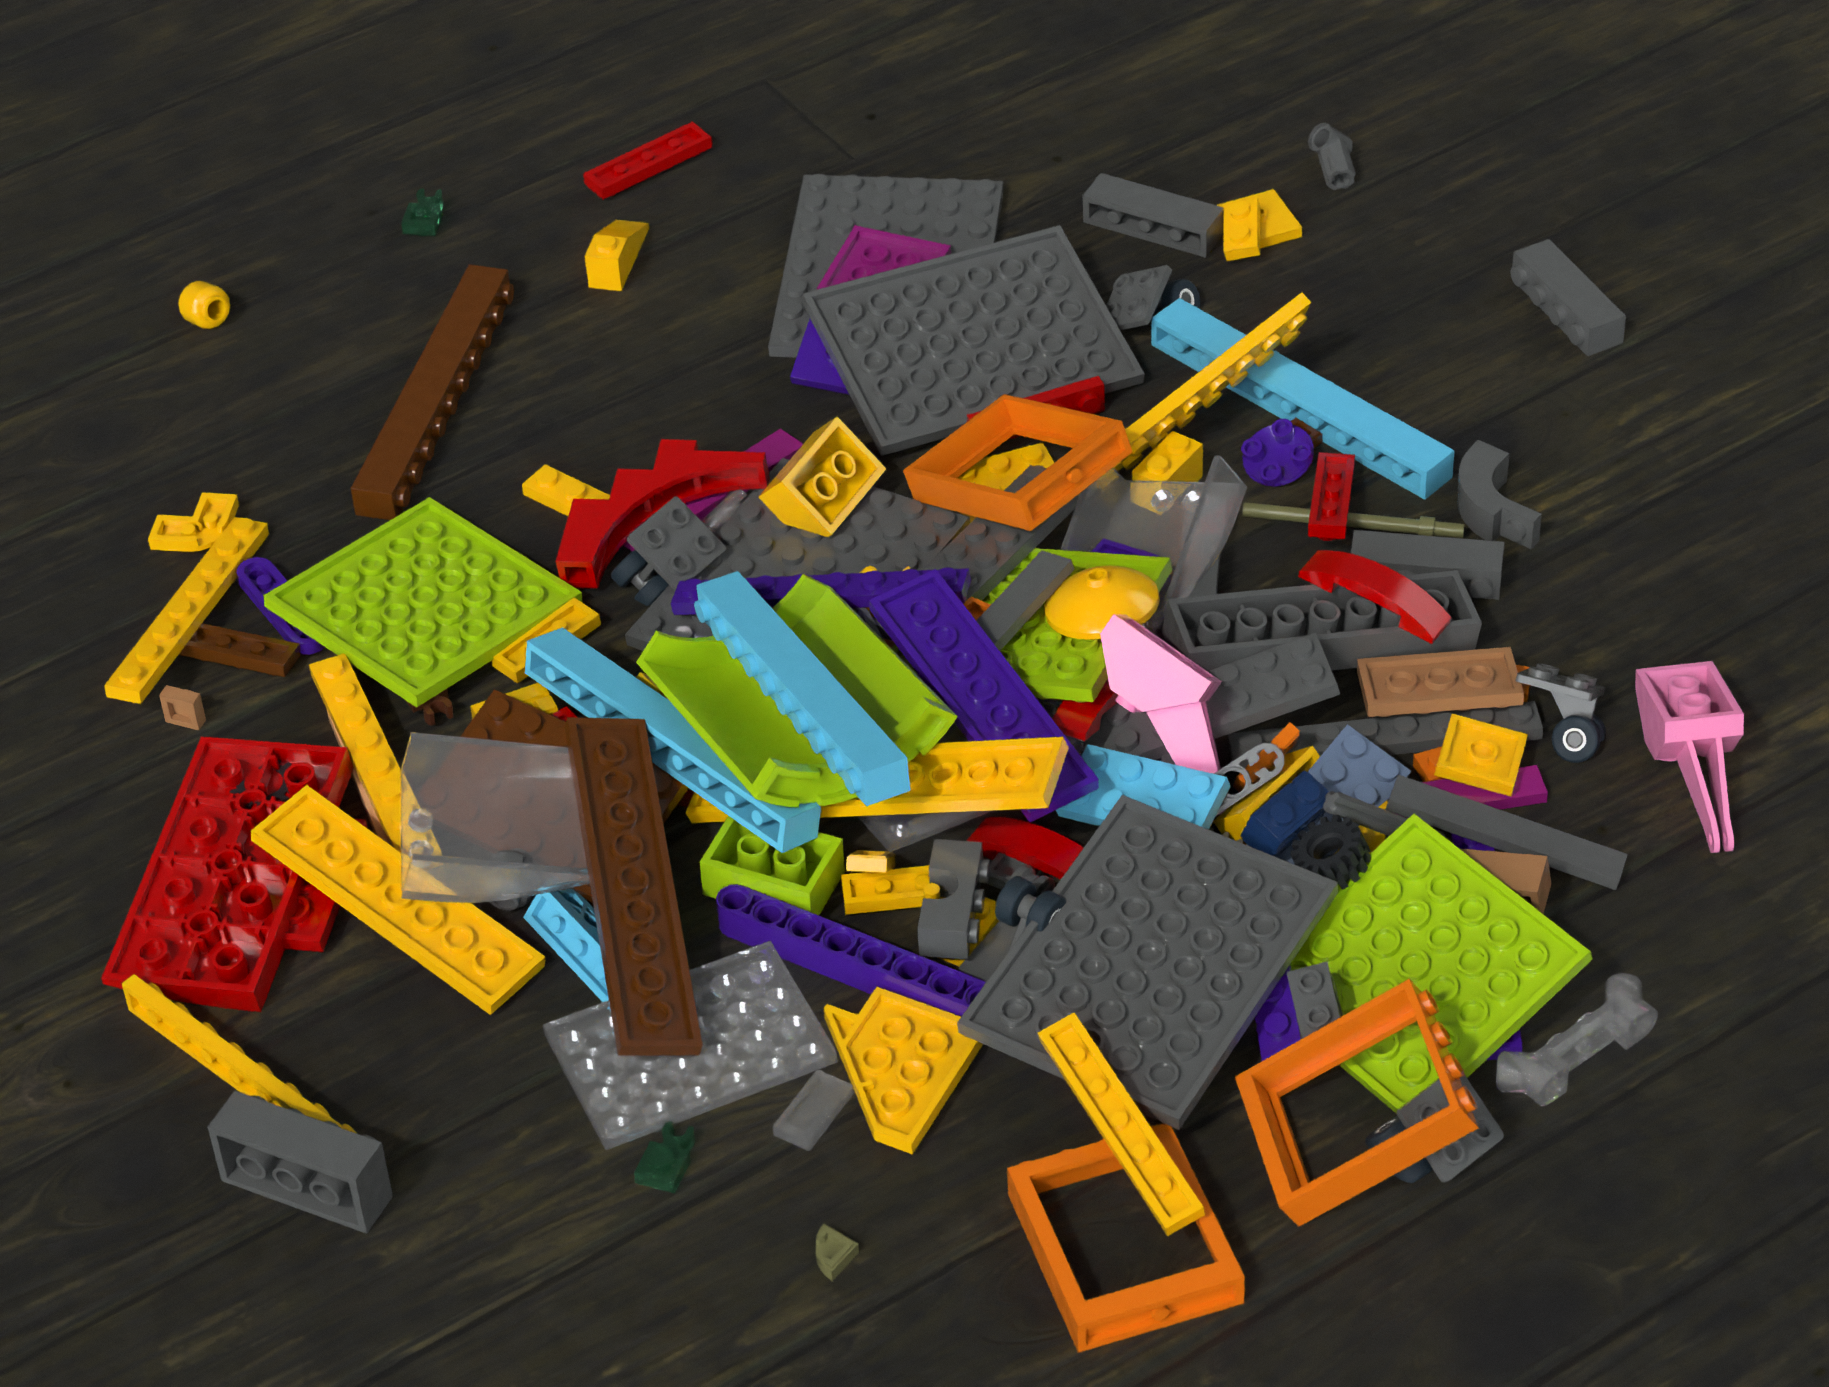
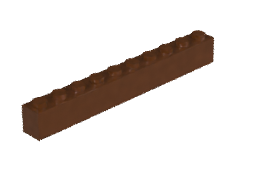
M468 265L351 487L355 515L392 520L400 515L403 507L406 508L409 505L411 492L415 484L420 483L425 464L433 458L435 445L439 437L442 438L444 436L446 424L450 416L456 413L458 400L462 392L467 391L473 371L479 368L484 349L489 348L496 326H500L502 323L503 312L507 304L510 305L513 301L514 286L510 284L507 269Z

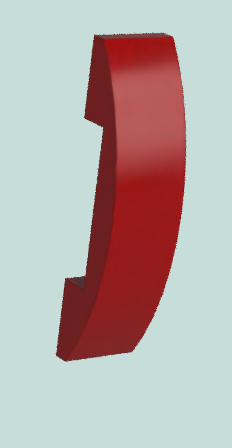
M1318 550L1299 571L1298 577L1329 593H1332L1340 585L1400 615L1399 628L1433 644L1451 621V616L1413 581L1385 565L1362 556L1341 551Z
M1107 679L1094 702L1079 703L1072 700H1063L1052 719L1064 735L1086 741L1100 729L1102 715L1117 704L1115 699L1118 694L1110 689L1109 680Z
M1006 817L985 818L966 840L982 842L983 856L991 860L1000 852L1059 879H1062L1084 848L1069 838L1045 827Z

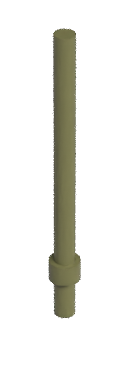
M1244 502L1243 517L1309 523L1310 508ZM1349 512L1347 527L1462 539L1464 538L1465 524L1436 521V517L1420 516V519Z

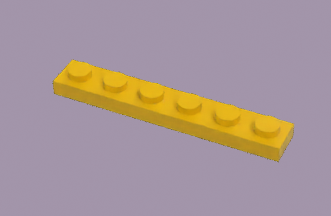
M1075 1012L1038 1032L1041 1044L1166 1235L1169 1236L1204 1216L1203 1205Z

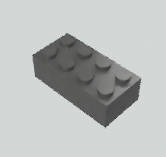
M238 1091L232 1093L208 1126L219 1174L223 1182L366 1234L393 1197L382 1142L377 1141L372 1136L356 1134L340 1128L333 1122H323L308 1117L296 1109H286L269 1103L262 1097L256 1095L249 1096Z

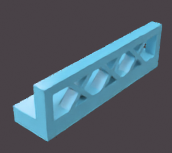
M541 885L523 918L610 1009L594 908L581 894L571 888Z

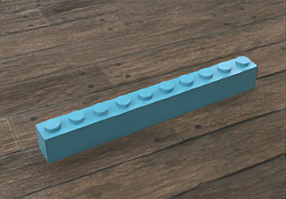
M1178 298L1151 318V345L1198 372L1246 336L1244 333L1181 298ZM1272 350L1274 355L1261 367L1254 364L1247 369L1248 375L1237 386L1233 388L1230 385L1226 386V388L1281 419H1288L1290 421L1295 417L1323 433L1322 442L1343 454H1354L1355 461L1424 500L1453 478V449L1281 355L1277 351Z
M739 571L696 585L698 601H695L694 607L700 622L706 623L711 628L717 641L721 640L726 645L730 656L740 661L747 676L750 678L754 677L759 683L763 694L770 696L775 701L779 712L789 717L797 733L803 734L809 740L813 751L816 754L820 753L825 758L831 772L839 774L851 794L855 793L866 806L911 791L908 761L905 754Z
M562 627L527 641L526 675L588 718L645 719L652 763L779 852L784 853L818 837L821 806L815 802L799 803V807H786L755 799L667 698Z

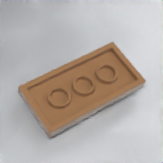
M1511 647L1357 659V674L1368 717H1390L1392 715L1414 713L1429 714L1440 711H1467L1478 708H1506L1508 706L1523 705L1524 691L1522 684L1515 681L1518 671Z

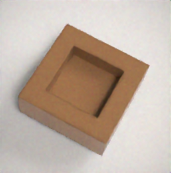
M165 686L159 695L165 722L200 730L206 722L200 693L188 689Z

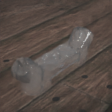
M1627 973L1613 975L1607 979L1605 985V1004L1592 1013L1587 1012L1582 1015L1575 1025L1562 1034L1557 1033L1553 1035L1546 1045L1534 1053L1512 1051L1500 1053L1497 1058L1496 1087L1501 1092L1525 1093L1540 1106H1546L1567 1092L1569 1072L1615 1040L1627 1050L1639 1042L1651 1031L1658 1017L1657 1010L1643 1000L1641 980Z

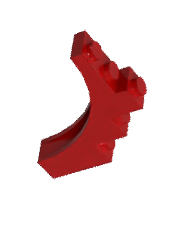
M661 439L653 470L617 469L609 499L573 498L556 558L559 578L575 588H598L606 567L619 548L627 542L629 534L674 497H678L683 503L724 492L765 489L770 480L766 453L698 450L697 440Z

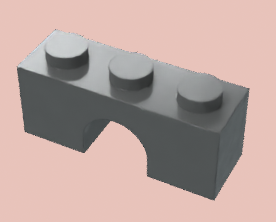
M934 839L929 865L930 883H935L940 887V897L947 898H923L918 923L919 956L968 960L971 943H978L980 921L975 919L976 913H983L985 890L980 888L981 883L988 884L990 874V860L983 859L982 842Z

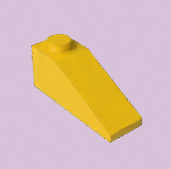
M615 220L594 234L585 254L589 288L622 291L649 230V223Z

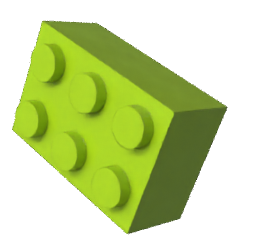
M729 816L699 862L703 895L716 899L718 892L723 887L738 884L816 915H820L838 885L841 874L845 873L842 838L818 832L816 839L781 853Z

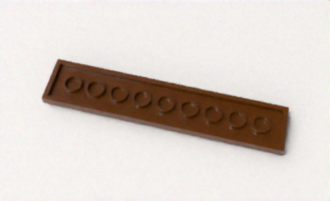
M567 717L564 728L618 1056H699L703 1044L645 719Z

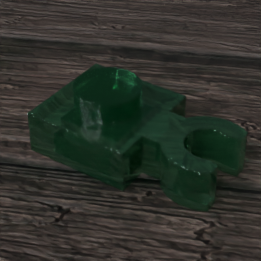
M420 188L416 194L418 203L409 202L401 222L403 234L436 236L443 217L442 191L437 189L434 196L426 197L425 190Z
M672 1121L666 1122L662 1128V1144L653 1141L649 1142L634 1171L635 1183L675 1193L691 1163L689 1150L695 1144L694 1127L689 1126L684 1135L675 1137L674 1123Z

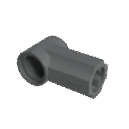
M1320 123L1310 133L1308 145L1311 150L1318 154L1327 186L1333 190L1347 189L1355 182L1354 176L1356 174L1350 157L1353 147L1352 140L1329 124Z

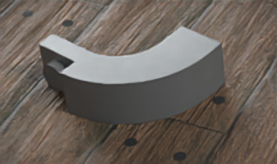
M1477 440L1465 453L1459 467L1457 506L1461 518L1475 534L1484 540L1495 541L1500 535L1532 550L1540 539L1542 514L1518 504L1498 492L1507 482L1509 453Z

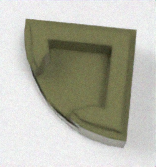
M826 1224L822 1225L816 1236V1261L821 1272L833 1281L859 1253L857 1242Z

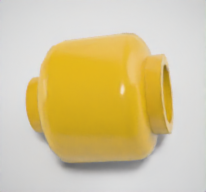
M196 281L190 283L184 288L179 298L178 304L181 315L186 321L204 329L219 327L229 315L230 300L223 289L209 282Z

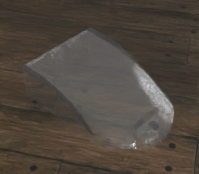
M1214 456L1205 482L1124 480L1113 467L1080 493L1060 550L1091 552L1105 538L1157 554L1158 557H1169L1172 572L1159 592V606L1153 616L1142 624L1146 629L1156 634L1163 625L1167 599L1189 597L1217 560L1232 531L1247 486L1221 456Z
M411 732L400 771L402 899L479 903L522 898L590 884L568 747ZM505 851H516L526 856L524 863L501 861Z

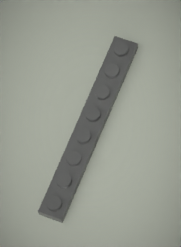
M1535 701L1523 702V705L1508 706L1506 708L1491 707L1467 711L1453 710L1431 712L1429 714H1407L1295 726L1300 731V736L1297 744L1288 753L1313 745L1321 756L1347 724L1389 755L1424 752L1441 747L1451 714L1528 734L1526 741L1542 739L1543 726ZM1284 728L1228 734V748L1231 761L1257 744L1271 742ZM1248 759L1240 762V765L1244 768L1249 764Z

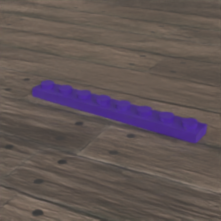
M947 567L937 570L960 601L965 603L971 583L969 568L953 569ZM907 569L894 572L869 571L866 573L848 574L835 572L825 575L807 576L832 587L851 608L869 607L870 599L932 570ZM802 574L779 577L764 575L745 579L773 608L794 587ZM688 579L686 581H679L670 603L673 614H696L694 607L695 601H698L696 585L709 580Z

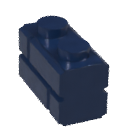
M1304 770L1293 779L1292 783L1287 784L1250 816L1247 826H1245L1240 835L1241 838L1252 848L1275 857L1279 856L1293 843V840L1299 838L1297 834L1301 830L1307 832L1309 830L1307 826L1313 821L1316 824L1324 816L1326 811L1323 808V804L1326 801L1325 795L1329 791L1309 772Z

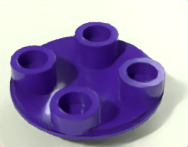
M1288 419L1276 420L1272 425L1264 427L1251 438L1245 440L1241 446L1243 466L1246 473L1255 482L1265 486H1282L1294 482L1308 470L1314 456V446L1310 436L1302 428L1292 425V422Z

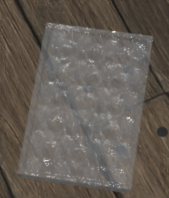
M771 941L689 970L703 1044L699 1056H618L609 1000L543 1024L545 1037L605 1150L837 1063V1051Z

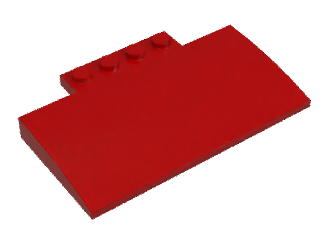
M201 736L101 977L103 984L123 989L122 983L135 974L147 984L154 983L164 996L170 1000L218 1008L262 1012L285 949L323 952L340 905L251 841V830L285 803L280 799L277 800L276 796H272L270 800H267L266 796L273 794L282 786L283 777L276 770L280 769L279 765L284 766L287 762L292 765L284 772V780L289 792L285 796L290 799L304 786L308 785L339 808L354 769L348 748ZM245 779V791L240 794L230 793L232 789H236V786ZM255 801L261 802L260 805L257 806V804H255ZM253 802L251 809L245 807L246 804ZM355 819L368 829L366 820Z

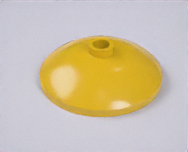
M1097 566L1067 577L1046 600L1044 611L1050 627L1064 636L1084 640L1101 639L1100 633L1113 614H1126L1141 625L1148 621L1159 606V591L1156 583L1149 576L1138 570L1124 566Z

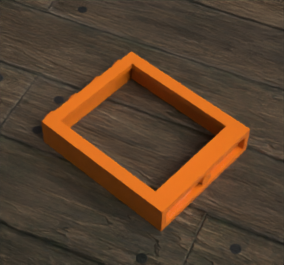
M1003 394L906 467L903 472L913 498L921 503L1032 531L1130 455L1132 449L1121 420ZM1014 434L1073 448L1016 493L956 479Z
M1410 978L1235 1076L1279 1208L1299 1227L1479 1128L1472 1112L1477 1109V1104L1471 1092L1466 1086H1462L1460 1078L1464 1076V1071L1455 1055L1449 1053L1447 1048L1448 1045L1452 1044L1451 1038L1444 1025L1437 1021L1434 1015L1439 1012L1438 1005L1427 989L1421 992ZM1417 1021L1449 1106L1310 1182L1280 1097Z
M1165 1123L1150 1127L1204 1207L1205 1215L1195 1220L1215 1263L1086 1301L1037 1194L1123 1169L1106 1141L1102 1139L1096 1143L1075 1149H1066L1054 1155L1033 1161H1024L1016 1166L1007 1168L1008 1196L1078 1353L1244 1304L1245 1276L1172 1127Z

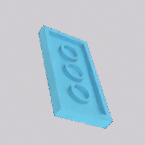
M1088 744L1081 757L1099 779V789L1057 809L1056 812L1060 817L1100 826L1119 798L1124 795L1209 830L1231 785L1225 776Z

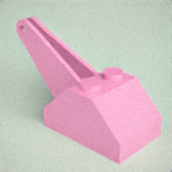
M1113 614L1100 635L1109 686L1112 691L1118 694L1115 701L1132 713L1136 711L1147 713L1175 765L1214 774L1221 768L1206 701L1210 700L1222 681L1128 615Z
M1713 661L1636 669L1635 690L1644 740L1654 760H1677L1702 823L1710 852L1719 853L1720 838L1724 851H1733L1734 836L1729 812L1724 752H1732L1743 736V711ZM1697 755L1706 757L1715 814Z

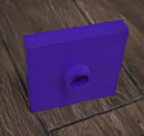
M809 319L790 375L791 383L849 395L811 319Z

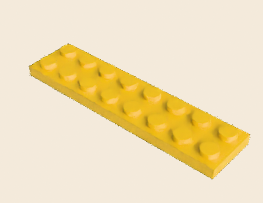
M1301 292L1126 428L1125 431L1132 453L1093 483V487H1097L1099 491L1104 490L1115 480L1116 476L1114 474L1123 467L1126 470L1131 469L1143 457L1141 453L1150 446L1152 449H1155L1168 435L1167 432L1176 425L1179 429L1186 426L1195 417L1194 411L1204 405L1205 408L1213 405L1221 397L1222 393L1220 391L1228 385L1233 388L1241 383L1248 375L1247 369L1254 364L1258 367L1264 365L1274 355L1272 350L1280 344L1284 347L1291 344L1300 334L1298 329L1308 319L1305 314L1312 302Z
M308 785L304 786L251 830V841L490 1015L545 967V956Z

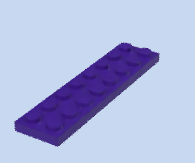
M936 569L869 600V610L920 678L958 716L954 723L968 741L1064 737L1069 748L1049 808L1020 809L1029 822L1099 789V779Z

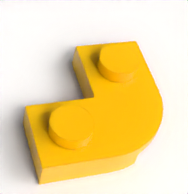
M202 492L193 517L157 514L148 537L150 550L195 552L210 548L235 517L239 507L237 495Z

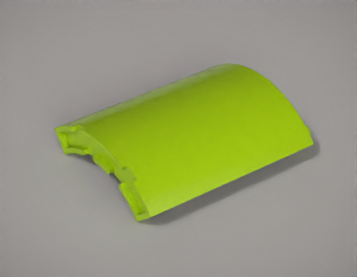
M802 574L794 587L772 608L905 754L908 762L919 753L925 756L957 719L958 716L832 587ZM656 630L636 663L755 799L774 805L799 807V803L816 802L819 806H827L858 797L855 793L851 794L848 791L844 780L838 773L833 774L825 758L820 753L816 754L813 751L809 740L803 734L797 733L789 717L779 712L775 701L770 696L763 694L759 683L754 677L750 678L747 676L743 665L737 658L733 659L730 656L726 645L721 640L717 641L714 636L699 638L678 637Z

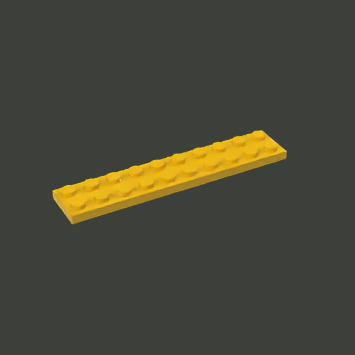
M1064 737L937 743L925 756L919 753L908 762L911 791L866 806L859 797L845 802L821 806L820 818L1049 808L1069 747ZM695 792L686 810L691 823L725 822L728 817L727 814Z

